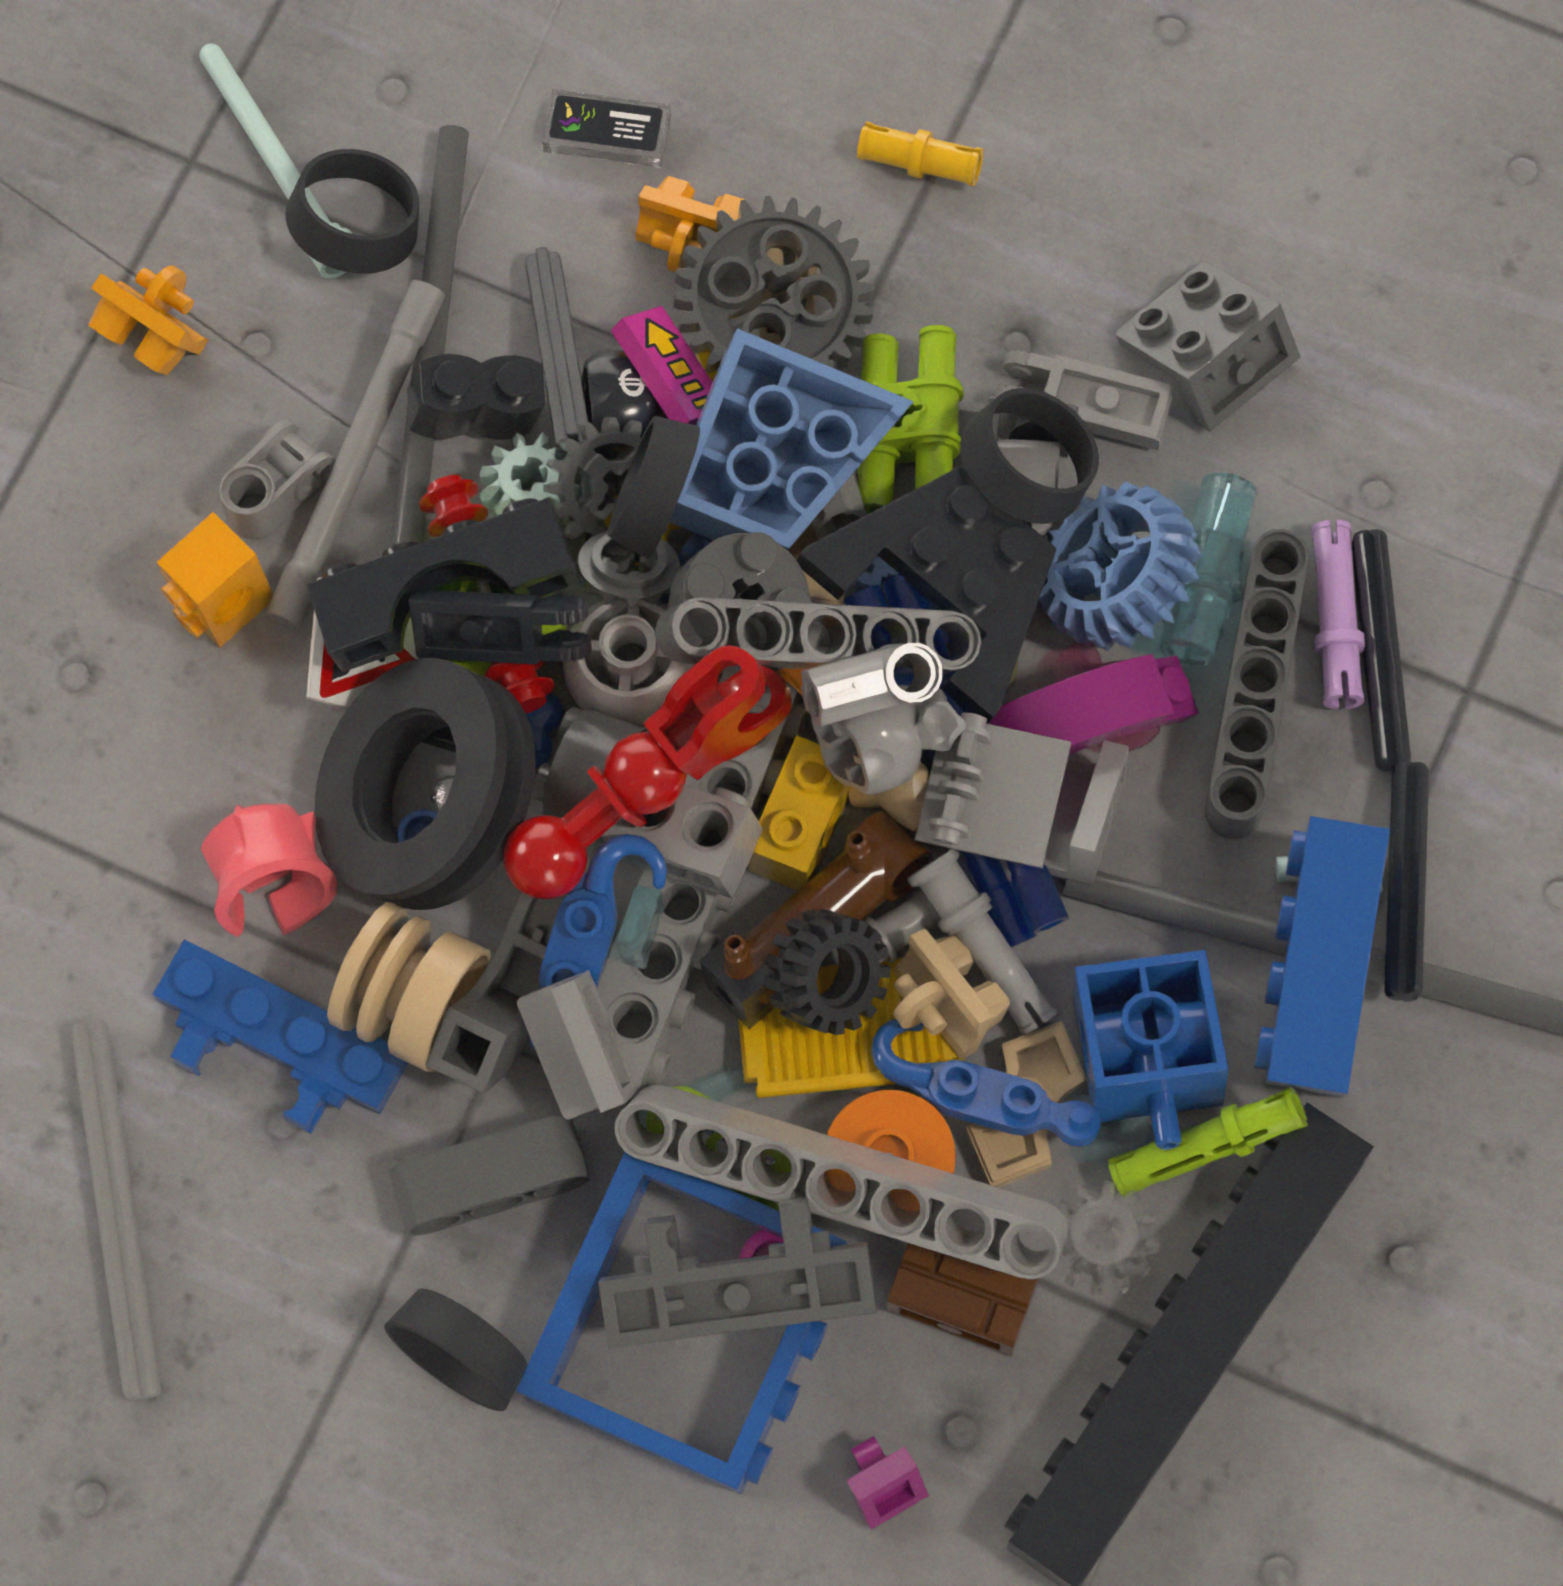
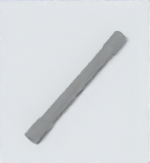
M419 280L411 281L391 326L389 341L292 560L287 563L265 614L283 625L299 629L311 603V597L306 584L316 581L319 577L321 578L322 568L419 348L424 345L443 303L445 294L431 284Z

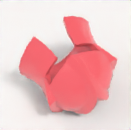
M265 803L247 807L236 805L234 812L216 825L204 839L200 849L218 883L214 912L218 923L227 932L239 937L244 930L243 895L238 893L241 889H244L247 893H252L285 877L291 872L292 880L282 888L269 894V901L274 916L283 935L305 925L318 916L332 902L337 894V879L334 872L317 854L316 816L313 811L300 816L288 804Z

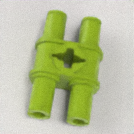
M929 325L919 330L918 377L904 382H898L899 342L896 341V338L882 333L870 334L865 337L861 355V380L913 401L857 468V484L867 514L894 501L895 467L899 464L915 462V489L953 470V459L958 457L961 451V437L958 435L959 402L964 398V388L960 381L955 378L957 334L954 333L951 327Z

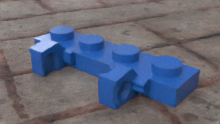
M185 939L152 994L156 1001L180 1013L175 1025L184 1031L170 1056L174 1059L176 1065L200 1076L199 1064L204 1055L214 1052L219 1042L231 1048L235 1041L291 1069V1078L300 1083L297 1086L299 1098L293 1109L284 1111V1118L287 1122L312 1134L328 1104L340 1110L347 1098L381 1114L409 1064L389 1053L387 1041L378 1037L374 1042H365L358 1038L356 1026L351 1031H343L329 1024L328 1011Z

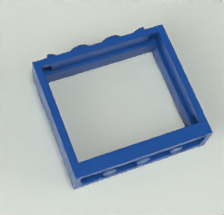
M624 1152L516 1391L524 1398L742 1495L747 1481L757 1485L764 1468L768 1466L774 1448L764 1444L774 1419L784 1423L787 1421L801 1388V1385L792 1382V1378L802 1357L811 1361L814 1359L827 1330V1323L814 1321L787 1325L727 1462L558 1387L600 1294L598 1282L601 1277L608 1276L650 1181L783 1238L779 1211L711 1181L649 1163ZM813 1226V1232L823 1231ZM829 1233L831 1247L847 1245L846 1240Z

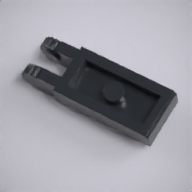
M415 589L408 599L416 657L537 665L539 661L561 662L566 660L567 662H575L592 654L591 637H589V634L578 631L571 632L569 630H557L545 635L542 633V625L556 626L561 624L562 626H571L572 624L584 621L588 615L587 602L584 598H580V596L553 594L538 599V595Z

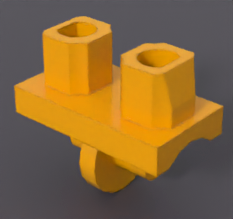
M668 176L658 188L647 185L643 187L638 198L640 214L635 240L669 252L667 269L676 273L677 269L686 268L687 263L683 260L685 246H695L703 249L697 240L698 228L702 225L717 233V212L723 210L735 221L738 219L740 201L745 199L725 193L723 196L717 197L713 206L694 200L695 189L690 186L689 182Z
M174 265L163 268L158 274H155L146 267L139 271L135 282L146 289L145 295L123 281L116 283L102 273L99 274L91 287L102 298L97 304L88 326L105 338L120 345L124 344L137 321L148 327L149 331L133 356L155 372L168 375L182 359L186 351L200 355L209 339L168 312L173 307L181 314L186 315L194 305V300L183 293L187 281L186 274Z

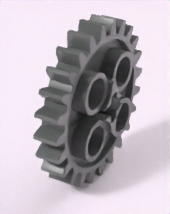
M765 196L761 213H754L747 201L742 200L739 205L738 219L735 221L723 210L717 212V233L702 225L698 228L697 240L703 249L695 246H685L683 260L692 268L677 269L675 283L688 290L674 294L673 306L679 310L691 311L679 319L678 330L681 333L697 332L691 340L689 347L694 354L706 350L710 351L711 354L706 365V371L709 374L719 368L725 350L737 328L751 333L754 329L768 327L780 335L782 342L779 346L829 367H832L830 360L845 367L850 364L852 353L846 344L862 347L866 333L857 325L870 324L874 310L861 303L873 298L875 285L858 281L868 274L870 262L869 260L851 261V258L857 252L859 241L857 238L848 239L841 243L837 240L842 226V222L839 219L823 228L818 224L821 207L816 205L804 218L798 215L797 198L790 199L784 212H776L771 196ZM775 246H786L796 253L798 260L790 265H779L768 257L767 251ZM818 267L821 272L819 274H813L801 281L798 280L802 273L809 268ZM726 277L736 278L746 286L747 292L736 298L727 297L717 290L715 284ZM768 288L770 293L777 295L787 289L784 303L780 304L775 298H770L762 303L764 290ZM819 295L830 302L833 310L823 316L813 315L803 308L801 301L805 297ZM749 311L751 312L745 321L737 326H730L727 322L730 318H736Z

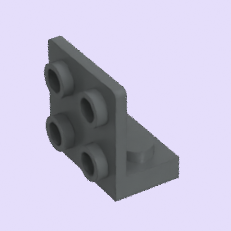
M1201 262L1194 269L1184 274L1179 281L1147 307L1141 309L1132 319L1116 331L1120 345L1177 379L1194 422L1209 432L1301 358L1281 304L1208 262Z

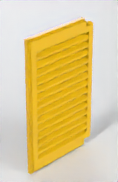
M897 958L891 964L886 960L881 962V964L891 967L890 978H880L878 984L879 987L887 989L884 1000L873 997L870 1003L877 1009L876 1013L871 1019L859 1015L863 1026L855 1031L844 1028L845 1034L834 1035L828 1032L825 1034L786 1019L780 1014L782 1009L776 1007L750 1029L738 1019L744 1083H758L755 1088L756 1097L767 1098L895 1085L896 1083L886 1079L875 1067L871 1055L872 1038L880 1026L891 1019H895L893 1016L894 1010L903 1000V997L894 987V983L898 978L893 973L896 965L903 958ZM838 965L819 967L817 975L819 995L823 994L833 983L838 971ZM925 1026L919 1032L906 1031L900 1033L891 1043L892 1050L896 1056L917 1064L965 1060V1058L960 1059L941 1033L932 1036Z

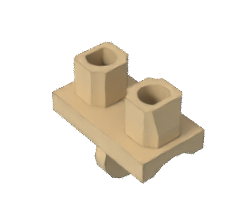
M926 928L910 935L907 941L910 945L909 950L893 971L898 978L894 983V987L903 997V1000L894 1010L893 1016L902 1028H911L923 1023L932 1036L941 1033L958 1057L963 1059L976 1053L986 1032L1002 1021L1010 1001L996 982L987 981L974 988L969 985L963 976L968 974L973 958L970 950L963 944L957 934L934 940Z

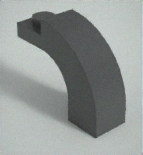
M520 892L505 932L488 966L468 994L448 1008L425 1064L426 1066L483 1094L497 1084L509 1071L530 1041L528 1030L517 1006V1000L526 994L541 989L539 983L541 965L558 908L568 893L554 899H537Z

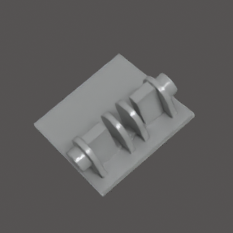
M962 713L961 718L965 721L967 728L954 740L950 750H936L915 841L1043 869L1071 742L986 724L987 718L983 716Z

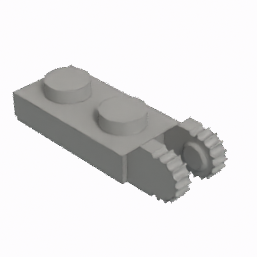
M1019 350L1007 351L1002 365L1004 367L1003 370H1006L1012 376L1025 378L1028 381L1036 383L1047 381L1044 392L1060 399L1066 404L1078 406V415L1086 423L1091 433L1158 450L1174 396L1175 386H1172V384L1055 355V358H1050ZM1008 384L997 385L993 396L998 397L1005 391L1019 387Z

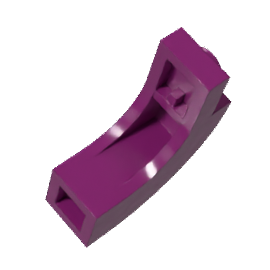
M1153 654L1087 671L1002 705L998 713L988 724L1070 741L1069 755L1102 743L1104 740L1182 723L1196 716L1199 712L1190 690L1189 681L1183 672L1178 656L1154 659Z

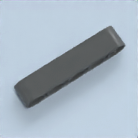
M1273 529L1264 533L1256 540L1246 574L1205 803V818L1210 828L1218 835L1228 839H1240L1250 835L1258 827L1268 798L1309 562V552L1304 540L1296 533L1286 529ZM1271 558H1279L1286 561L1293 571L1285 575H1276L1264 568L1263 562ZM1259 616H1270L1275 618L1283 629L1276 633L1266 634L1259 631L1253 625L1252 620ZM1249 674H1259L1266 677L1271 682L1273 688L1264 693H1256L1247 689L1241 679ZM1238 733H1249L1256 736L1263 747L1255 752H1243L1232 744L1230 738ZM1228 792H1238L1244 794L1250 800L1252 808L1243 813H1235L1227 810L1219 798Z
M708 597L692 598L672 606L663 612L657 621L655 629L656 642L661 652L672 661L688 664H697L713 650L721 646L730 645L746 650L758 660L760 666L767 668L810 669L875 651L870 637L875 624L887 630L892 644L920 643L928 646L937 654L942 665V674L965 668L971 664L979 654L981 646L980 631L975 622L967 615L955 611ZM685 614L693 615L703 626L704 637L699 648L688 644L681 635L680 623ZM749 617L757 619L766 629L767 641L762 651L749 645L745 638L744 627ZM812 621L822 624L829 634L830 642L825 654L816 651L808 640V628ZM937 628L947 632L952 640L953 649L948 660L938 655L934 648L933 637ZM901 656L895 663L893 674L914 675L911 661L905 656Z

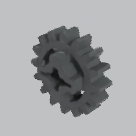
M604 417L600 433L591 423L583 422L579 424L582 438L580 442L568 437H562L559 440L562 449L567 455L564 460L548 459L546 466L559 473L558 482H550L543 485V492L559 496L560 503L556 504L554 508L560 518L568 517L570 519L564 530L567 538L575 539L585 532L587 533L585 537L586 543L595 535L608 531V528L597 524L600 520L604 521L610 513H613L618 497L603 496L608 490V485L603 478L605 474H622L623 476L618 482V486L621 489L631 461L641 441L642 422L629 420L623 431L620 432L616 417ZM609 443H620L629 447L626 451H622L615 459H605L601 454H597L594 451L595 448ZM576 471L582 476L583 496L578 501H576L574 494Z

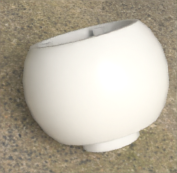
M617 599L605 605L603 600L588 609V615L584 621L574 624L570 630L571 632H584V634H589V637H591L592 654L575 662L563 660V673L571 696L583 711L593 709L645 727L643 723L662 706L668 692L676 681L695 665L672 661L657 646L655 629L658 619L667 610V603L659 599L657 605H653L644 600H638L631 609L627 602ZM635 643L646 649L641 657L630 662L621 661L614 657L616 650L624 644ZM599 665L604 666L606 676L613 684L618 686V690L597 680ZM658 671H663L664 675L652 685L645 687L654 680Z

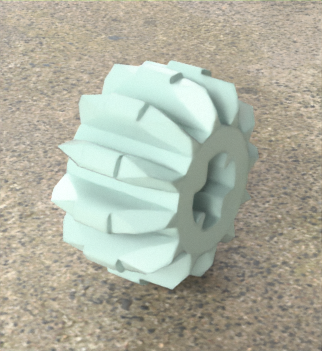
M543 432L536 438L533 445H526L524 437L516 433L513 438L514 450L511 452L494 445L491 454L496 465L482 466L480 471L481 482L487 486L480 493L482 505L486 506L487 509H494L492 517L502 514L505 507L522 499L534 498L539 501L549 497L553 506L560 503L558 495L543 492V485L550 482H558L559 473L546 466L548 459L564 460L567 453L558 452L556 447L550 449L549 436ZM577 471L574 479L576 501L583 496L582 488L578 486L582 482V476ZM533 481H541V482H542V483H540V482H539V483H535V484L533 485L531 491H523V490H522V489H524V490H525V489H530V487L532 486ZM568 517L560 518L563 525H567L570 522Z

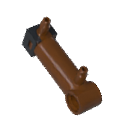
M880 811L871 815L848 835L843 852L753 929L743 937L733 931L699 960L707 988L749 1029L752 1028L775 1008L769 997L777 991L766 988L764 977L774 975L775 968L766 966L765 963L767 954L778 957L781 948L772 942L777 933L789 937L791 933L785 924L790 919L796 918L803 921L802 912L808 910L820 912V909H826L863 920L886 899L895 901L911 892L915 887H911L907 878L933 860L932 853L922 843L915 841V837L903 825L888 815L886 811Z

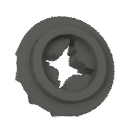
M605 531L590 538L583 545L578 556L577 570L579 576L584 579L586 592L601 593L605 605L618 599L626 601L632 609L638 600H644L650 604L657 605L662 594L670 593L676 573L680 569V562L675 550L663 539L660 540L652 556L647 559L608 537V531ZM636 562H639V571H631L628 575L618 573V571H626L629 567H633Z

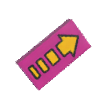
M663 306L622 318L611 329V332L668 419L696 426L713 381Z

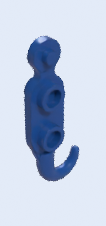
M623 834L611 837L598 847L591 859L587 872L583 875L577 886L563 899L558 908L540 969L539 983L541 988L587 970L590 971L595 986L598 988L617 926L618 913L613 882L617 863L628 855H638L644 858L649 863L653 872L652 884L654 888L662 889L666 882L667 868L664 856L654 843L643 836ZM530 1038L531 1045H532L533 1048L535 1049V1047H534V1045H533V1043H532V1040H531V1038Z
M891 1019L880 1026L872 1038L871 1055L875 1067L880 1073L897 1085L910 1088L932 1104L937 1111L947 1116L1012 1135L1025 1136L1041 1129H1048L1053 1131L1064 1143L1078 1147L1089 1145L1096 1139L1099 1133L1101 1118L1098 1111L1094 1112V1107L1091 1104L1078 1100L1055 1103L1049 1099L1047 1093L1039 1084L1028 1079L966 1061L950 1060L946 1062L917 1064L896 1056L891 1046L893 1039L898 1034L906 1031H922L924 1028L923 1023L911 1028H902L896 1019Z

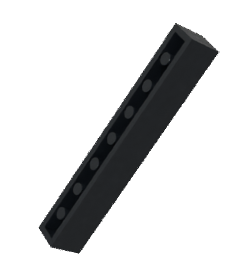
M1308 1102L1303 1107L1308 1126L1266 1140L1264 1146L1273 1152L1260 1172L1250 1165L1243 1172L1227 1197L1237 1206L1224 1225L1212 1219L1192 1248L1191 1252L1201 1258L1187 1279L1175 1273L1157 1299L1154 1306L1164 1312L1150 1334L1139 1327L1119 1355L1117 1361L1127 1367L1113 1388L1101 1382L1081 1411L1080 1416L1089 1421L1087 1427L1075 1444L1064 1437L1046 1462L1042 1471L1052 1477L1038 1499L1026 1493L1005 1523L1004 1527L1014 1533L1008 1542L1007 1550L1058 1586H1081L1373 1150V1145Z

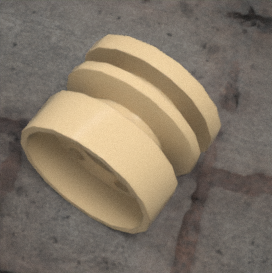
M386 902L373 913L363 926L341 964L329 1000L328 1021L329 1024L343 1031H351L356 1026L358 1038L365 1042H374L392 1023L388 1040L389 1053L426 1072H433L434 1069L425 1064L447 1010L451 1005L467 995L488 966L491 960V953L489 949L449 931L440 936L428 950L431 936L430 921L421 916H414L409 920L407 909L394 903Z

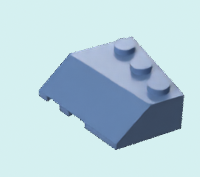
M737 328L725 350L696 426L700 427V436L696 452L669 523L713 541L735 533L763 532L788 550L913 401Z

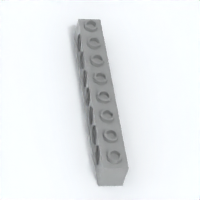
M812 621L808 628V640L816 651L825 654L828 648L825 647L824 626L819 622ZM769 668L773 671L778 670V668ZM724 670L719 683L724 682L736 672H726ZM789 683L787 684L791 692L792 706L784 721L773 729L762 743L731 760L720 763L699 780L687 774V779L692 783V788L712 794L716 787L725 783H733L740 786L745 791L742 797L750 802L749 807L759 822L760 817H758V813L766 795L770 796L785 761L780 758L788 738L794 740L796 735L801 736L809 714L805 703H803V697ZM765 689L763 696L748 713H760L767 708L771 699L770 690ZM713 829L705 835L703 840H711L719 844L726 837L728 829ZM645 868L643 869L605 963L597 988L639 1091L644 1087L654 1084L662 1085L666 1077L672 1053L664 1049L673 1027L683 1030L689 1019L695 1001V993L688 991L696 969L702 970L699 960L717 946L719 935L711 931L719 911L722 910L727 913L731 911L737 898L741 881L733 899L668 876H666L665 886L662 889H656L652 884L653 872ZM680 897L690 898L699 905L696 913L685 920H674L664 913L666 906L672 900ZM660 906V915L658 921V913L655 915V912L657 908ZM648 939V947L650 946L651 942L652 945L649 952L646 954V944ZM656 955L667 956L676 964L668 976L661 979H651L640 972L642 965L650 957ZM630 1014H642L648 1017L652 1024L646 1034L639 1038L630 1039L623 1037L617 1032L618 1024L624 1017Z

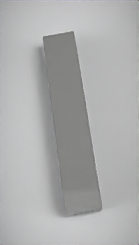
M654 1084L644 1087L620 1111L615 1121V1136L618 1144L627 1154L637 1159L778 1203L781 1200L808 1197L810 1213L1020 1278L1036 1279L1044 1277L1051 1272L1058 1262L1068 1239V1225L1064 1215L1047 1202L669 1086ZM639 1110H650L656 1113L662 1119L665 1127L664 1133L657 1134L646 1130L640 1122ZM709 1129L720 1133L726 1140L728 1152L717 1153L708 1149L703 1143L701 1130ZM776 1149L783 1152L790 1160L792 1171L785 1173L772 1169L766 1163L764 1150ZM841 1169L849 1173L854 1179L856 1190L843 1192L834 1188L829 1182L827 1170ZM899 1188L912 1192L918 1198L920 1210L910 1212L898 1208L892 1201L890 1191ZM964 1208L977 1212L984 1221L985 1229L980 1231L966 1230L956 1221L954 1211ZM1027 1228L1036 1229L1047 1237L1050 1248L1043 1251H1033L1025 1247L1020 1241L1018 1232Z

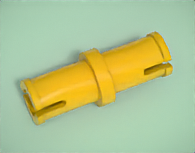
M868 121L865 122V126L861 130L857 147V159L870 160L908 169V176L922 179L924 174L967 183L968 186L975 187L979 179L984 158L983 148H972L934 139L933 132L919 129L916 134L874 125V123Z

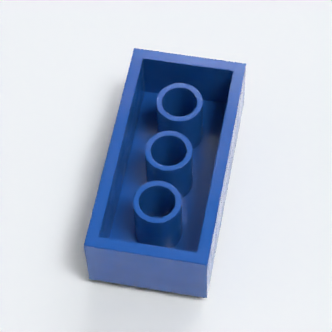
M1310 816L1305 832L1293 831L1285 875L1298 877L1295 897L1283 895L1275 939L1287 941L1284 963L1272 961L1264 1003L1277 1006L1274 1027L1262 1026L1254 1064L1255 1069L1266 1070L1264 1085L1281 1088L1292 1086L1294 1090L1340 1098L1348 1094L1390 829Z

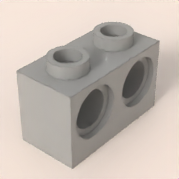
M686 778L683 792L675 803L668 807L669 813L660 824L639 828L622 818L602 835L605 842L611 837L623 834L643 836L654 843L664 856L667 868L666 876L733 899L763 828L749 807L750 802L741 795L723 788H715L713 793L710 794L692 788V783ZM642 814V815H643V817L646 819V817H647L649 814ZM717 828L728 829L726 837L719 844L712 847L701 846L703 838L711 830ZM628 855L621 859L622 861L651 870L649 863L638 855Z

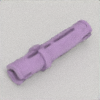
M1324 520L1311 527L1314 543L1320 633L1314 639L1315 653L1322 657L1324 706L1339 710V698L1343 696V685L1345 709H1351L1365 702L1364 693L1362 692L1359 654L1364 651L1365 639L1364 633L1357 630L1351 547L1352 527L1347 521L1336 520V532H1333L1332 544L1330 520Z

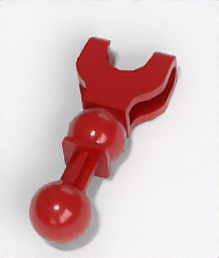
M721 646L710 652L676 681L668 692L662 706L643 723L649 732L634 733L617 741L606 757L604 771L594 765L587 770L590 777L597 784V789L562 818L550 815L535 816L523 821L511 832L504 847L503 862L506 874L512 884L525 895L537 899H554L573 890L581 881L586 870L587 847L623 818L639 828L643 827L647 821L642 814L657 813L675 803L685 788L687 774L699 780L720 763L731 760L750 750L783 722L792 706L790 688L785 679L773 670L760 666L755 657L737 646ZM729 666L741 667V670L724 682L717 684L719 674L723 669ZM765 686H768L771 692V699L767 708L760 713H748L763 696Z

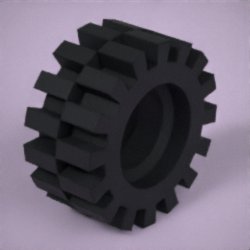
M820 909V912L815 910L802 912L803 921L792 918L785 924L791 933L789 937L777 933L772 943L781 948L778 957L767 954L765 965L775 968V974L764 976L765 986L777 991L769 999L774 1007L782 1009L780 1014L783 1017L825 1034L828 1032L834 1035L845 1034L844 1028L855 1031L863 1026L859 1015L871 1019L876 1013L877 1009L870 1003L873 997L884 1000L887 989L879 987L878 984L880 978H890L891 967L881 964L879 960L890 956L886 945L877 943L882 936L876 929L868 927L869 923L826 909ZM836 948L839 960L836 977L831 986L823 994L819 995L817 989L819 967L826 955Z

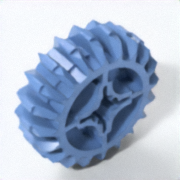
M1125 481L1116 491L1114 488L1102 484L1097 499L1093 500L1084 496L1080 502V508L1063 519L1064 523L1058 530L1046 532L1048 541L1057 549L1039 597L1040 605L1047 612L1054 626L1062 633L1067 632L1074 641L1084 644L1086 647L1093 643L1097 648L1109 651L1117 642L1120 646L1123 645L1131 649L1137 633L1154 639V625L1160 620L1174 623L1171 609L1175 603L1190 602L1184 586L1199 580L1196 568L1192 564L1201 558L1202 554L1198 550V545L1194 542L1197 533L1194 531L1193 524L1183 515V510L1172 499H1167L1158 490L1151 489L1147 485L1139 489L1136 485H1131ZM1150 532L1151 536L1139 539L1136 535H1132V533ZM1093 593L1101 597L1099 601H1084V596Z

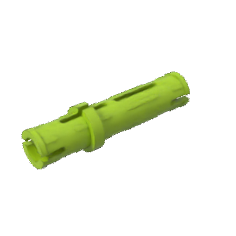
M1290 1086L1267 1098L1242 1107H1238L1235 1103L1221 1109V1115L1194 1127L1181 1130L1182 1142L1176 1148L1163 1150L1158 1148L1155 1141L1133 1151L1108 1158L1110 1163L1109 1170L1117 1190L1124 1198L1146 1187L1187 1173L1217 1159L1225 1158L1235 1153L1239 1157L1246 1156L1255 1152V1146L1266 1142V1140L1308 1126L1303 1105L1296 1091Z

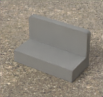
M1104 740L1096 765L1071 759L1067 760L1043 869L1020 864L1023 868L1091 885L1094 884L1127 780L1128 745Z
M589 970L526 994L517 1000L518 1009L562 1116L565 1119L569 1120L598 1108L600 1113L625 1104L639 1092Z

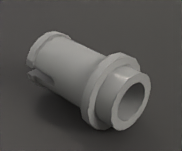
M918 891L913 894V897L874 921L868 917L863 921L869 923L868 927L876 929L882 936L877 943L886 945L890 956L879 960L880 963L886 960L891 964L897 959L896 952L909 945L907 941L910 935L925 928L927 931L938 928L940 916L927 896L922 891Z

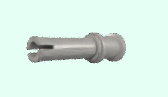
M949 849L909 876L907 881L911 887L919 886L930 900L941 918L938 923L943 933L947 932L949 936L956 933L963 944L970 950L973 960L986 979L996 982L1007 995L1010 1001L1007 1011L1019 1027L1021 1035H1026L1038 1028V1026L1025 1008V1002H1029L1043 1023L1056 1015L1057 1011L1049 1004L987 913L992 908L989 903L991 901L990 897L986 892L978 893L957 862L960 853L958 850Z

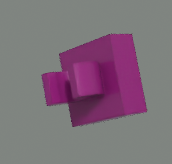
M872 1436L850 1449L858 1463L856 1465L860 1473L846 1481L860 1513L871 1530L929 1496L919 1469L905 1446L886 1457L877 1440Z

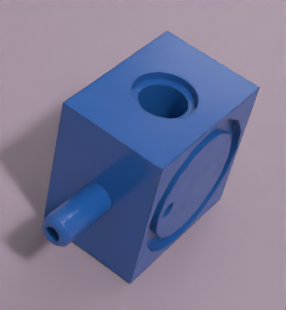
M1206 950L1075 967L1073 1006L1090 1104L1094 1107V1112L1098 1111L1101 1122L1151 1116L1156 1146L1163 1150L1178 1147L1182 1142L1177 1112L1224 1106L1229 1071Z

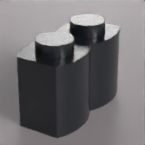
M438 354L419 361L407 388L409 430L425 437L438 439L458 437L469 431L482 437L498 440L513 439L516 433L524 436L532 431L545 406L543 364L517 355L497 356L482 363L473 358L458 354Z

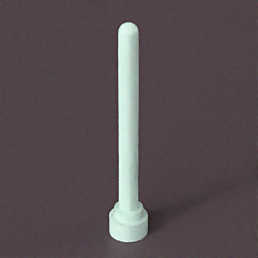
M213 43L204 45L199 54L202 64L289 200L301 174L222 49ZM309 187L305 188V195L309 205L322 220L339 230L351 233L349 229L341 228L338 223H331ZM310 257L324 278H336L347 273L328 267Z

